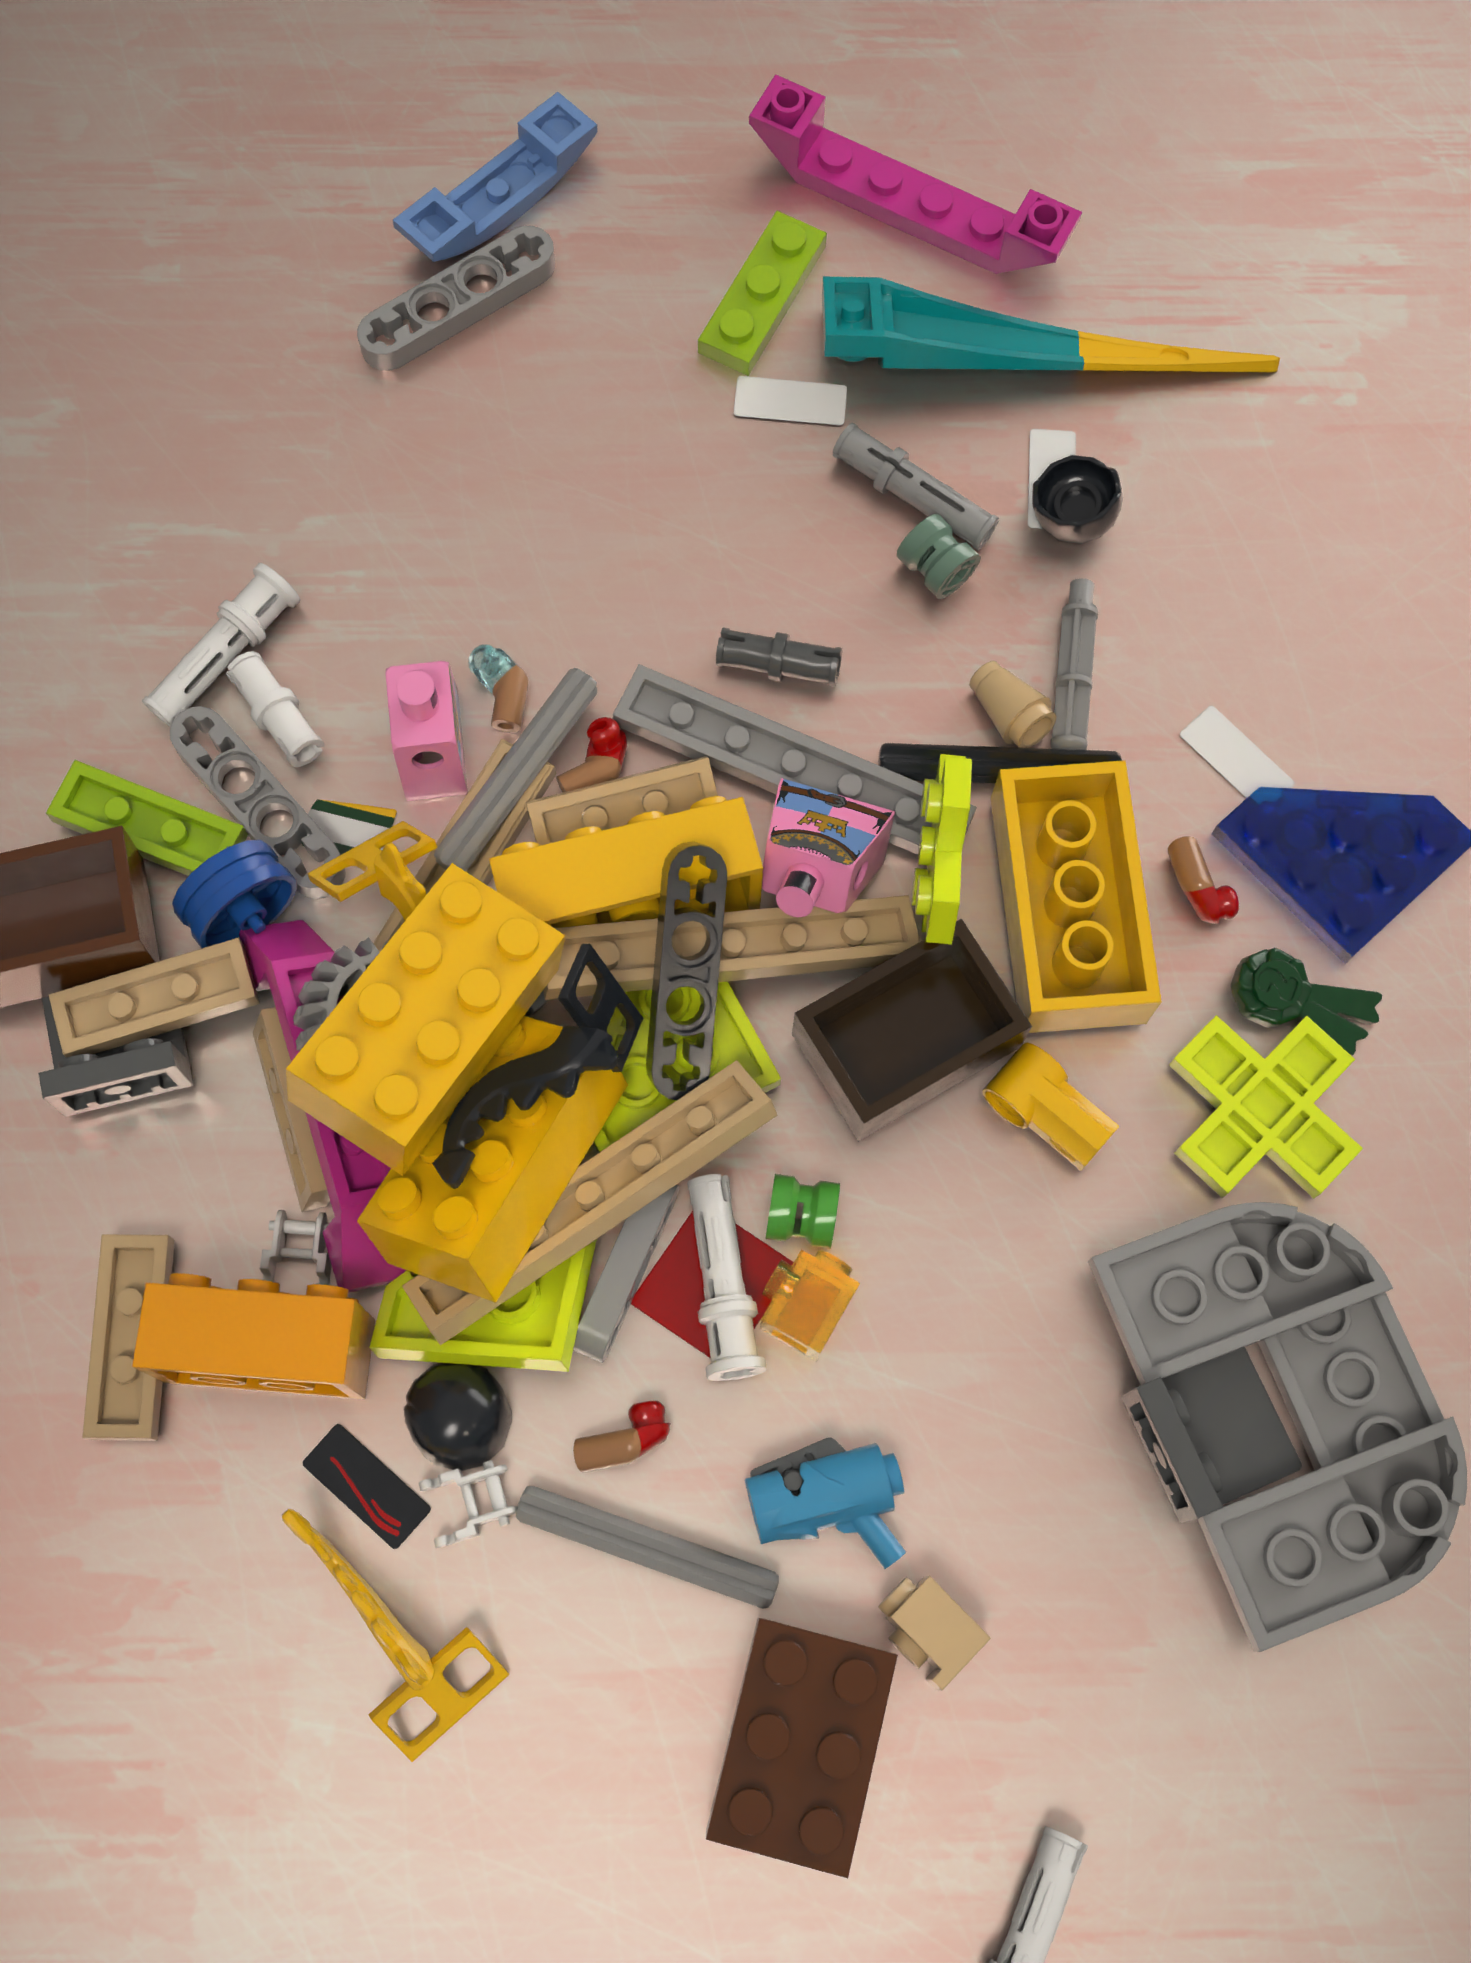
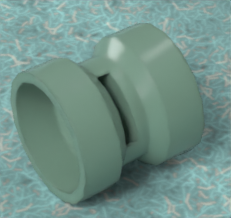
M933 514L920 522L905 537L897 550L896 556L910 571H919L925 577L924 585L937 599H944L959 589L969 579L979 565L981 557L967 542L958 543L952 537V527L939 514Z

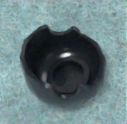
M1070 455L1053 462L1038 480L1033 483L1032 504L1036 519L1040 526L1058 541L1082 544L1100 538L1113 527L1121 511L1123 495L1118 472L1112 467H1107L1103 462L1094 457Z
M434 1364L413 1381L406 1395L407 1404L404 1406L406 1426L415 1445L423 1456L433 1464L452 1470L459 1468L461 1471L483 1466L484 1462L489 1461L504 1447L512 1423V1411L503 1388L487 1368L479 1365Z

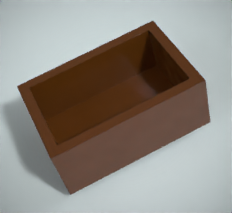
M123 826L0 853V1008L49 997V994L159 962L144 859Z
M757 1618L706 1828V1840L848 1879L898 1654L767 1619Z

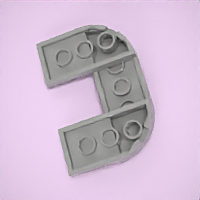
M1269 1202L1243 1203L1224 1207L1096 1255L1088 1261L1140 1385L1159 1377L1164 1379L1258 1342L1315 1470L1226 1505L1197 1519L1254 1652H1262L1386 1602L1418 1584L1436 1567L1450 1547L1451 1542L1448 1539L1454 1528L1459 1506L1465 1505L1467 1493V1466L1459 1430L1454 1417L1444 1419L1386 1294L1393 1287L1381 1266L1356 1238L1334 1223L1329 1226L1312 1216L1298 1212V1207Z

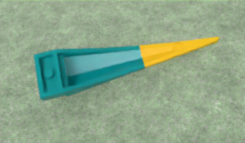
M823 276L824 357H838L850 362L862 361L868 357L878 358V364L882 368L1277 372L1280 358L1274 355L1171 346L1066 329L980 309L879 277Z

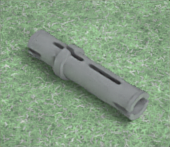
M851 423L846 427L834 446L833 456L841 459L873 480L874 489L882 494L890 491L927 517L939 514L952 527L955 535L971 544L977 551L986 544L999 522V517L988 513L950 486L942 483L908 460L909 453L900 447L893 451L858 428V425L855 423Z

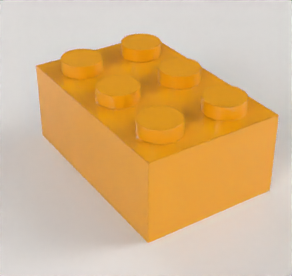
M184 1273L170 1274L168 1284H145L133 1368L166 1384L365 1400L372 1351L369 1346L375 1327V1319L359 1304L358 1299L348 1297V1289L331 1285L311 1284L307 1285L306 1295H296L279 1292V1283L258 1279H239L237 1290L223 1289L211 1286L212 1279L209 1277Z

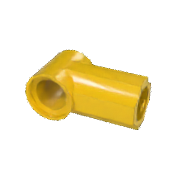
M1026 1042L1021 1045L985 1086L982 1094L989 1105L1000 1116L1019 1128L1025 1129L1029 1127L1052 1148L1082 1171L1119 1128V1125L1067 1083L1068 1076L1065 1070L1050 1054L1040 1047Z

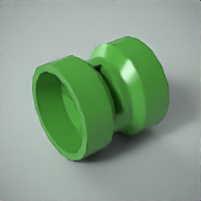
M775 1174L765 1239L785 1242L794 1236L806 1238L811 1246L831 1249L840 1183L820 1180L814 1186L800 1184L795 1176ZM798 1202L803 1203L801 1219L795 1218Z

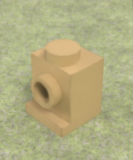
M931 1576L922 1578L917 1585L908 1577L904 1578L878 1606L886 1615L885 1618L896 1629L888 1638L891 1643L917 1669L926 1661L934 1668L927 1676L926 1681L936 1690L943 1691L991 1639Z

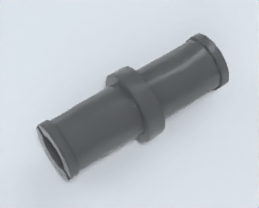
M724 627L721 630V637H719L716 652V666L719 667L728 666L768 673L769 680L782 682L785 676L825 683L836 687L842 660V648L840 647L831 648L790 641V635L777 632L775 638L732 631Z

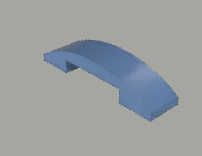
M556 92L517 123L519 139L446 196L434 187L393 219L394 228L433 262L445 260L475 248L519 219L558 183L597 134V124L562 94Z

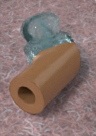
M489 644L479 645L471 652L468 666L470 671L476 675L478 681L495 697L491 726L502 732H519L522 726L528 691V677L524 670L502 649L494 648Z

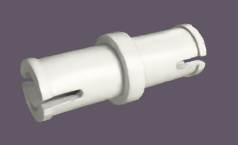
M246 652L236 657L228 665L229 671L226 672V675L252 707L250 716L259 729L270 732L292 766L301 767L314 761L322 753L321 747H324V742L315 734L299 712V700L291 689L280 686L258 652Z

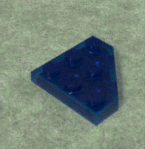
M1259 787L1226 816L1212 832V835L1345 964L1471 848V830L1438 799L1428 795Z

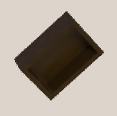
M961 918L956 921L952 945L929 943L924 939L795 1012L792 1036L859 1142L1019 1049L1024 1043L1032 1025Z

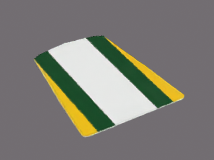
M317 799L308 815L335 844L340 855L391 828L397 811L389 808Z

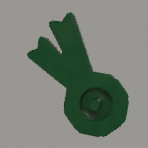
M1278 948L1264 949L1243 958L1237 965L1231 982L1232 995L1238 1009L1248 1020L1271 1028L1294 1019L1300 1023L1308 1016L1351 1056L1356 1051V1041L1366 1038L1368 1032L1349 1020L1367 1025L1379 1022V1015L1375 1006L1382 1000V994L1374 991L1311 984L1302 961L1295 959Z

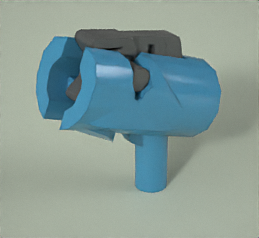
M831 1437L825 1438L753 1469L750 1472V1477L745 1479L747 1494L761 1544L776 1540L819 1539L818 1531L836 1527L842 1533H858L884 1569L891 1566L906 1553L879 1516L880 1514L894 1511L893 1496L904 1494V1485L894 1453L882 1456L877 1443L846 1451L835 1439Z

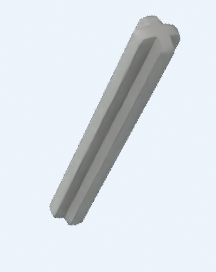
M578 668L570 669L435 850L436 862L442 868L447 870L451 863L464 871L468 870L596 696L597 682L590 675Z
M535 1486L526 1487L517 1506L516 1518L527 1525L762 1609L768 1608L774 1599L779 1576L776 1572Z

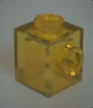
M801 1249L793 1265L781 1260L762 1295L772 1301L761 1319L759 1329L817 1362L860 1283L849 1277L852 1268L841 1259L822 1250H818L816 1255L812 1256Z

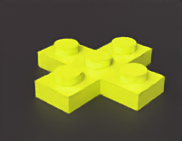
M940 754L936 780L924 779L921 817H925V822H932V827L922 826L918 865H927V868H915L911 905L915 906V915H922L921 932H926V942L952 945L960 905L962 849L971 797L972 759H967L966 756Z
M1216 1015L1169 1064L1175 1072L1216 1108L1174 1154L1221 1198L1226 1196L1265 1154L1313 1199L1316 1198L1363 1149L1314 1104L1355 1059L1308 1016L1264 1059Z

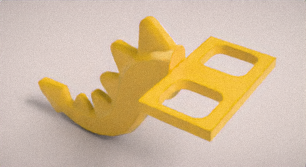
M401 821L307 874L310 882L340 902L378 881L381 896L392 902L404 920H406L426 896L425 887L415 879L406 865L436 849L437 845L435 839L410 824ZM401 837H411L418 843L399 852L392 842ZM350 866H357L365 871L363 874L342 885H334L326 880Z
M287 1509L282 1514V1521L295 1536L313 1549L340 1584L379 1645L405 1680L399 1688L368 1715L373 1723L413 1762L510 1674L468 1627L462 1630L430 1659L427 1649L419 1644L402 1627L365 1579L326 1538L311 1526L306 1518L293 1509ZM476 1648L490 1663V1670L471 1689L466 1692H459L443 1676V1671L465 1649ZM421 1697L436 1712V1719L415 1739L405 1741L388 1725V1720L409 1699Z

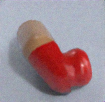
M602 717L594 720L589 725L587 736L590 741L585 763L556 776L562 793L614 780L620 776L628 745L626 735L620 730L617 721L612 718Z
M1184 836L1174 840L1168 847V855L1178 883L1198 918L1209 924H1218L1220 919L1234 918L1239 911L1237 893L1228 885L1215 888L1198 841L1191 836Z
M659 1401L633 1404L628 1411L632 1428L575 1439L573 1453L579 1471L588 1472L630 1464L666 1441L671 1423H665L664 1405Z

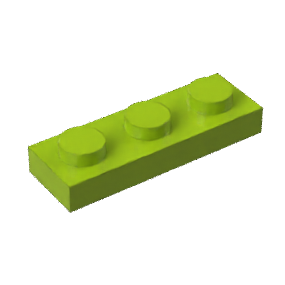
M776 211L698 339V353L749 376L826 248L827 233L780 211Z
M74 760L46 812L53 823L81 834L123 826L144 859L187 876L208 858L229 846L244 842L248 837V833L243 825L77 760Z

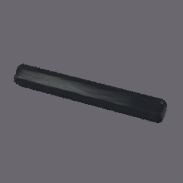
M885 743L881 745L879 750L878 765L914 781H924V779L936 780L940 754L966 756L967 759H972L971 783H996L1000 769L1122 761L1121 754L1116 751Z

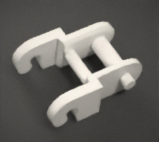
M278 1210L275 1221H269V1230L274 1231L272 1249H262L260 1270L263 1273V1280L274 1282L276 1263L283 1261V1257L313 1259L317 1263L316 1273L319 1277V1283L316 1284L329 1285L332 1265L329 1255L324 1253L325 1240L322 1233L329 1225L327 1224L326 1213L320 1212L316 1221L287 1220L285 1210ZM286 1233L314 1235L313 1248H284Z
M490 1460L483 1463V1471L463 1476L462 1471L458 1468L439 1474L437 1478L425 1479L418 1483L420 1491L424 1492L456 1482L461 1487L469 1516L467 1527L457 1530L451 1535L435 1538L436 1548L480 1536L477 1526L495 1520L499 1521L500 1527L510 1524L508 1516L516 1514L517 1506H507L499 1475L507 1471L506 1465L494 1467L493 1461ZM485 1480L493 1511L479 1516L471 1484Z

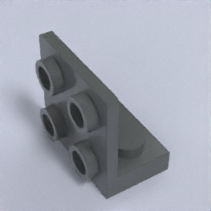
M49 997L42 998L54 1066L52 1070L38 1073L42 1098L65 1117L193 1086L183 1028L137 1040L100 1053L80 1054L66 1058L62 1052Z
M1245 1347L1164 1379L1161 1377L1156 1378L1121 1396L1180 1523L1199 1519L1223 1508V1504L1293 1474L1302 1467V1463Z

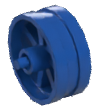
M246 840L227 847L208 858L196 868L178 888L172 901L173 910L180 921L190 927L192 937L201 948L240 938V930L244 931L252 928L256 934L261 933L265 930L266 925L274 922L289 906L297 891V881L286 867L279 864L278 856L267 843L262 840Z

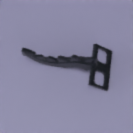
M590 943L581 944L558 996V1000L579 1027L563 1026L560 1035L550 1047L511 1060L491 1070L475 1083L457 1104L449 1118L445 1131L442 1153L432 1163L449 1187L453 1189L458 1188L472 1164L475 1154L466 1149L465 1145L482 1138L485 1131L478 1124L481 1118L494 1122L502 1120L506 1115L508 1099L512 1098L520 1110H528L534 1105L543 1090L549 1089L562 1098H569L574 1095L577 1090L579 1076L584 1071L611 1069L612 1072H622L643 1017ZM586 965L597 981L596 991L587 1011L576 996V987ZM616 1007L626 1020V1030L617 1051L611 1044L613 1041L612 1036L607 1033V1027Z

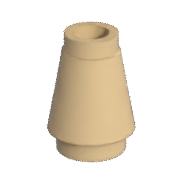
M996 661L984 664L972 676L969 686L976 693L977 698L1005 743H1015L1019 748H1031L1051 731L1057 716L1051 710V700L1007 669L1002 668Z

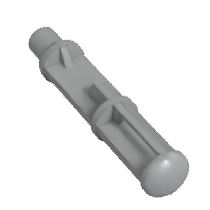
M1075 579L1070 582L1069 603L1062 608L1054 709L1057 719L1053 726L1052 749L1086 750L1088 746V721L1093 683L1092 670L1096 620L1098 618L1097 607L1093 604L1094 583L1088 579Z

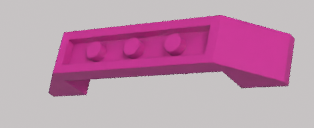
M776 74L749 115L751 127L797 184L995 274L1056 263L1081 219V211L1032 189L1029 190L1018 211L1014 214L823 127L826 97Z
M304 920L266 925L265 930L258 934L252 928L244 931L240 930L239 933L240 940L246 950L256 990L271 989L291 1061L299 1053L296 1050V1039L300 1032L304 1031L293 1025V1016L297 1008L303 1005L299 1001L298 995L304 983L312 980L311 974L317 964L324 960L331 962L334 951ZM344 994L337 999V1004L345 996ZM306 1113L335 1216L322 1233L337 1286L349 1290L348 1293L389 1284L406 1270L388 1264L358 1224L357 1219L391 1168Z

